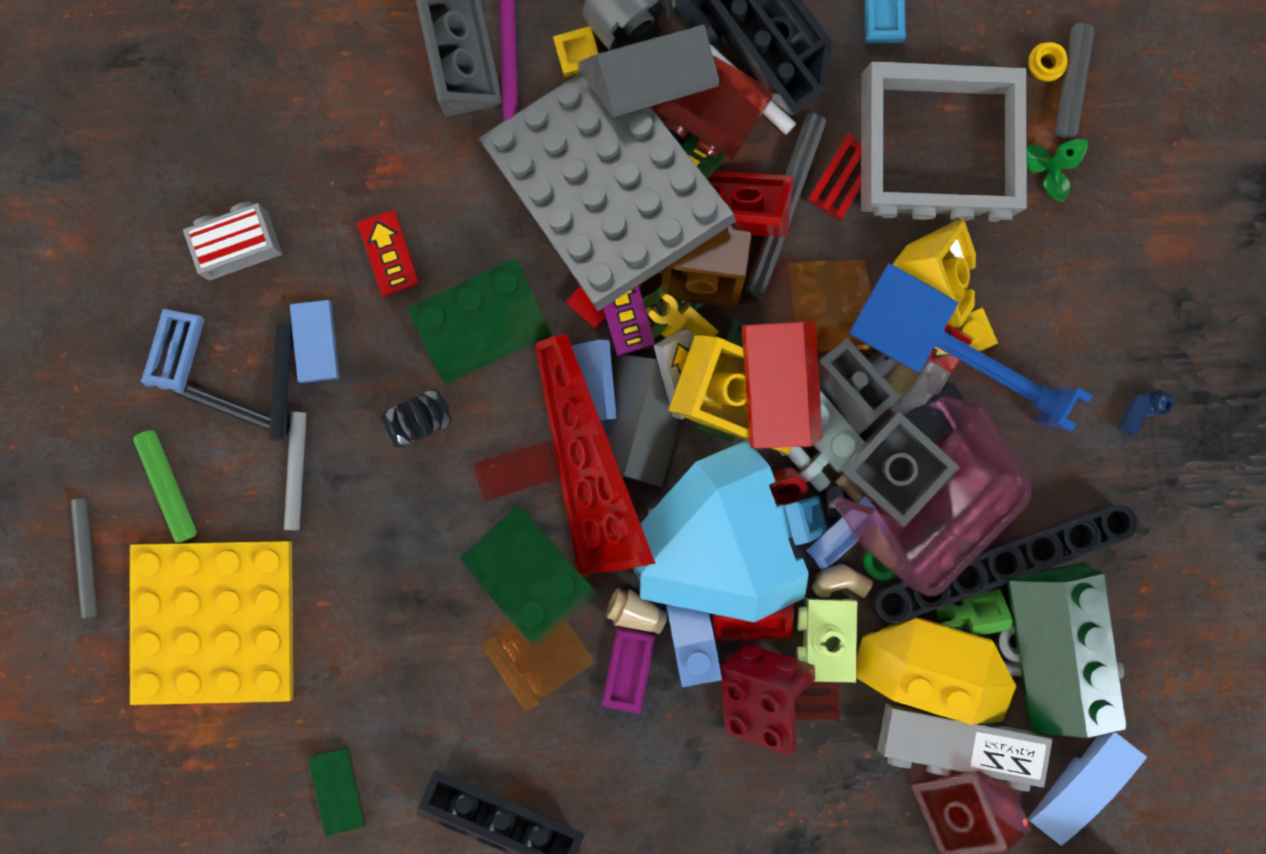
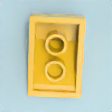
M695 335L668 411L749 441L743 348L719 337ZM792 447L770 449L789 455Z

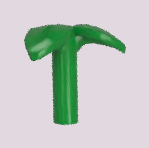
M1073 139L1063 142L1057 146L1052 158L1049 157L1044 147L1035 144L1026 145L1027 169L1031 173H1039L1045 170L1048 172L1041 186L1050 198L1059 202L1066 200L1070 192V181L1061 170L1075 169L1080 164L1086 154L1088 141L1086 139Z

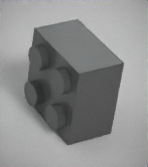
M897 411L892 412L838 471L897 525L905 527L960 466L903 414Z

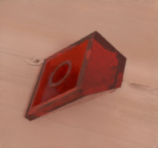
M980 770L919 781L911 785L940 854H987L1007 851L1031 830L1015 791Z

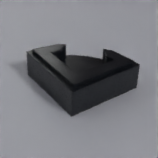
M842 486L825 489L822 492L827 521L830 527L834 526L846 515Z

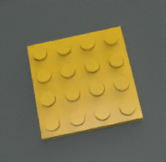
M292 541L130 545V705L285 702L293 700Z

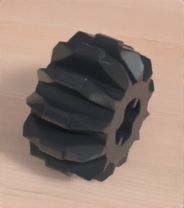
M429 390L388 409L383 413L381 420L384 424L383 429L388 439H391L394 447L403 448L449 426L452 417L449 413L450 408L446 400H443L440 392Z

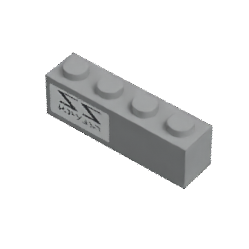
M885 704L877 751L884 757H888L887 763L893 766L911 768L912 762L927 765L926 771L934 774L951 776V770L966 772V779L975 782L990 784L991 778L1006 780L1005 786L1009 788L1030 791L1031 785L1044 788L1052 739L1044 734L1033 733L1032 731L990 723L970 725L928 711Z

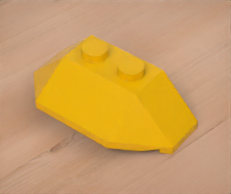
M913 617L888 626L876 633L872 632L864 635L856 654V678L893 701L970 725L1003 722L1016 688L993 640L920 617Z

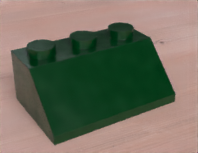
M516 257L407 307L419 336L445 384L552 336Z

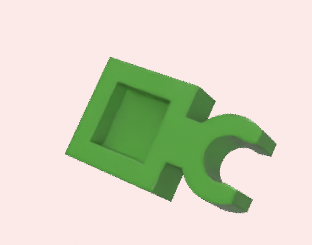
M1001 589L982 592L962 599L961 606L949 604L936 609L937 620H952L942 622V625L961 631L962 629L969 628L971 634L977 636L1012 629V617Z

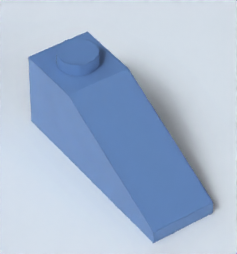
M666 604L682 687L722 680L709 613Z

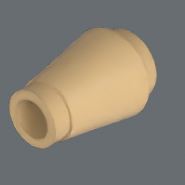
M616 588L606 610V618L613 620V625L655 632L657 634H660L663 630L668 616L667 611L662 610L648 600L640 599V595L630 588L626 590Z

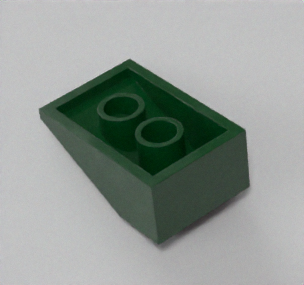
M519 505L460 557L461 561L526 639L536 646H540L597 593L596 589Z

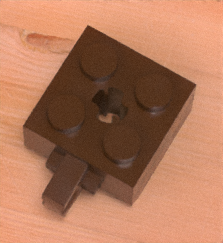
M735 226L727 227L659 271L658 273L663 274L661 289L675 300L737 309L746 277L751 232L741 231V229Z

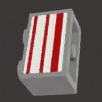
M239 203L230 208V213L219 217L215 215L200 217L193 221L194 226L183 229L197 273L210 281L283 255L268 211L259 203Z

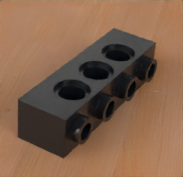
M436 770L432 774L416 812V816L506 854H577L585 835L580 831Z

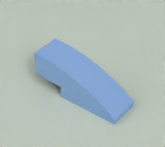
M1116 732L1098 735L1081 758L1074 757L1028 820L1062 846L1114 798L1147 757Z

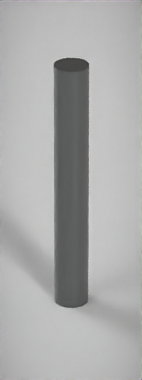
M87 498L72 499L70 502L81 618L96 617L97 604Z

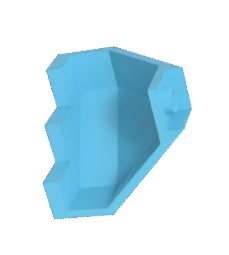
M748 440L695 462L641 523L656 564L633 568L634 573L640 580V599L756 622L805 598L808 570L803 558L795 559L788 538L793 536L785 507L781 504L776 505L769 484L775 482L771 468L755 448H750Z

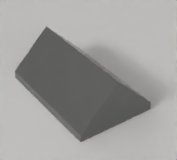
M416 0L437 100L444 116L448 117L502 104V95L481 0Z
M705 25L599 53L578 62V70L612 117L719 86V77Z
M623 354L616 357L612 371L617 419L601 421L621 475L662 487L681 419L674 418L672 412L668 411L670 405L658 360Z

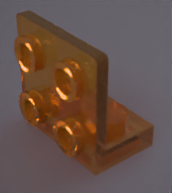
M840 260L789 263L788 278L794 315L793 320L816 319L817 352L832 351L846 338L858 350L871 349V346L848 334L871 294L866 261Z
M568 621L560 626L540 646L531 644L513 623L481 644L526 713L538 706L544 697L594 663V659Z

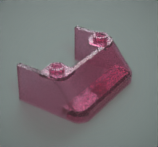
M944 396L937 403L955 432L947 438L941 450L960 467L905 527L897 525L890 516L878 513L874 508L841 497H837L833 501L861 545L912 589L928 596H936L943 592L1025 509L1031 498V484L984 405Z

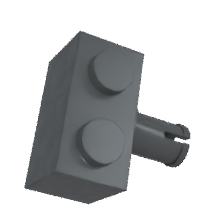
M846 338L818 362L820 391L859 435L901 398L883 378L884 375L900 363L892 358L885 360L886 355L878 350L866 359L854 344Z

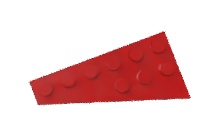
M552 336L534 344L577 570L582 575L656 564L568 336Z

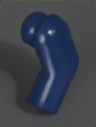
M1152 390L1135 395L1126 408L1118 430L1136 437L1144 418L1159 414L1166 415L1173 410L1175 405L1174 398L1161 390Z

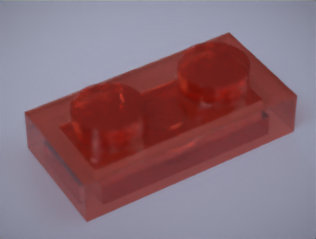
M549 441L473 463L484 502L560 479Z

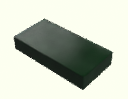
M349 746L307 757L324 835L329 836L365 827L366 819Z

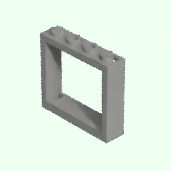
M873 61L861 73V212H874V216H882V218L897 217V213H912V218L918 220L934 219L936 214H947L954 221L964 219V221L973 220L974 215L988 216L989 221L998 222L999 220H1013V216L1027 209L1026 68ZM883 90L1005 95V196L883 192Z

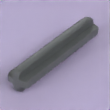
M1077 23L1071 29L1067 52L1068 66L1064 72L1054 131L1058 137L1073 138L1078 133L1095 31L1093 25Z

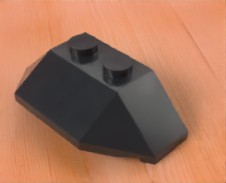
M705 0L724 40L763 93L793 116L826 92L832 40L802 0Z

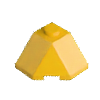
M964 219L956 220L908 244L893 263L895 267L959 302L948 321V324L953 327H961L975 306V291L972 289L968 290V284L970 279L969 269H975L976 252Z

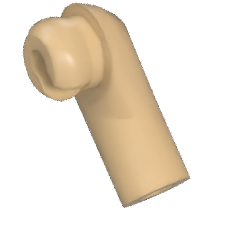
M838 564L820 570L815 576V581L812 583V589L821 598L830 597L831 592L847 588L864 598L871 589L873 581L844 564Z

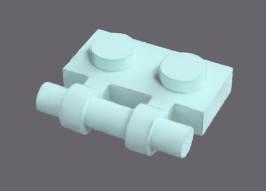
M821 391L823 439L813 445L818 453L813 458H810L801 447H792L789 455L779 452L782 456L787 455L799 468L798 472L804 481H810L818 491H822L830 483V480L822 472L823 467L829 463L837 473H840L838 470L864 443L863 439Z

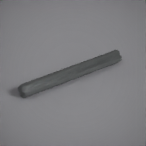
M808 113L806 115L785 176H793L789 225L826 124V119L815 113ZM762 237L744 287L745 293L757 298H762L765 295L785 237Z

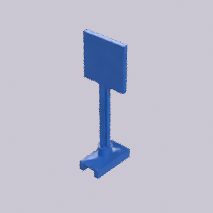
M890 263L886 265L851 327L849 335L916 373L921 371L932 349L937 347L1032 401V406L1040 410L1034 421L1037 424L1050 430L1073 432L1077 424L1066 419L1067 416L1070 414L1075 402L1089 403L1093 395L1080 388L1051 389L1046 385L1041 387L949 335L944 329L959 302Z

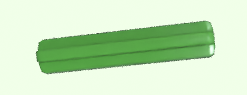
M147 430L133 437L134 444L174 541L184 542L196 536L197 531L156 432Z

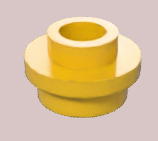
M1044 42L1037 45L1031 51L1028 58V67L1031 74L1044 82H1051L1060 78L1068 66L1066 51L1062 46L1053 42ZM1041 58L1050 59L1053 67L1050 69L1045 68L1041 64Z

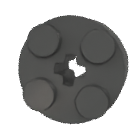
M584 0L586 3L582 11V17L610 51L653 38L661 29L657 22L663 14L669 19L673 6L671 0Z

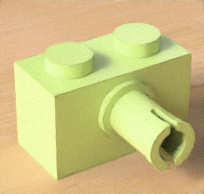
M804 598V607L797 608V630L803 631V647H797L796 659L815 665L816 679L814 681L856 683L857 601L853 599Z

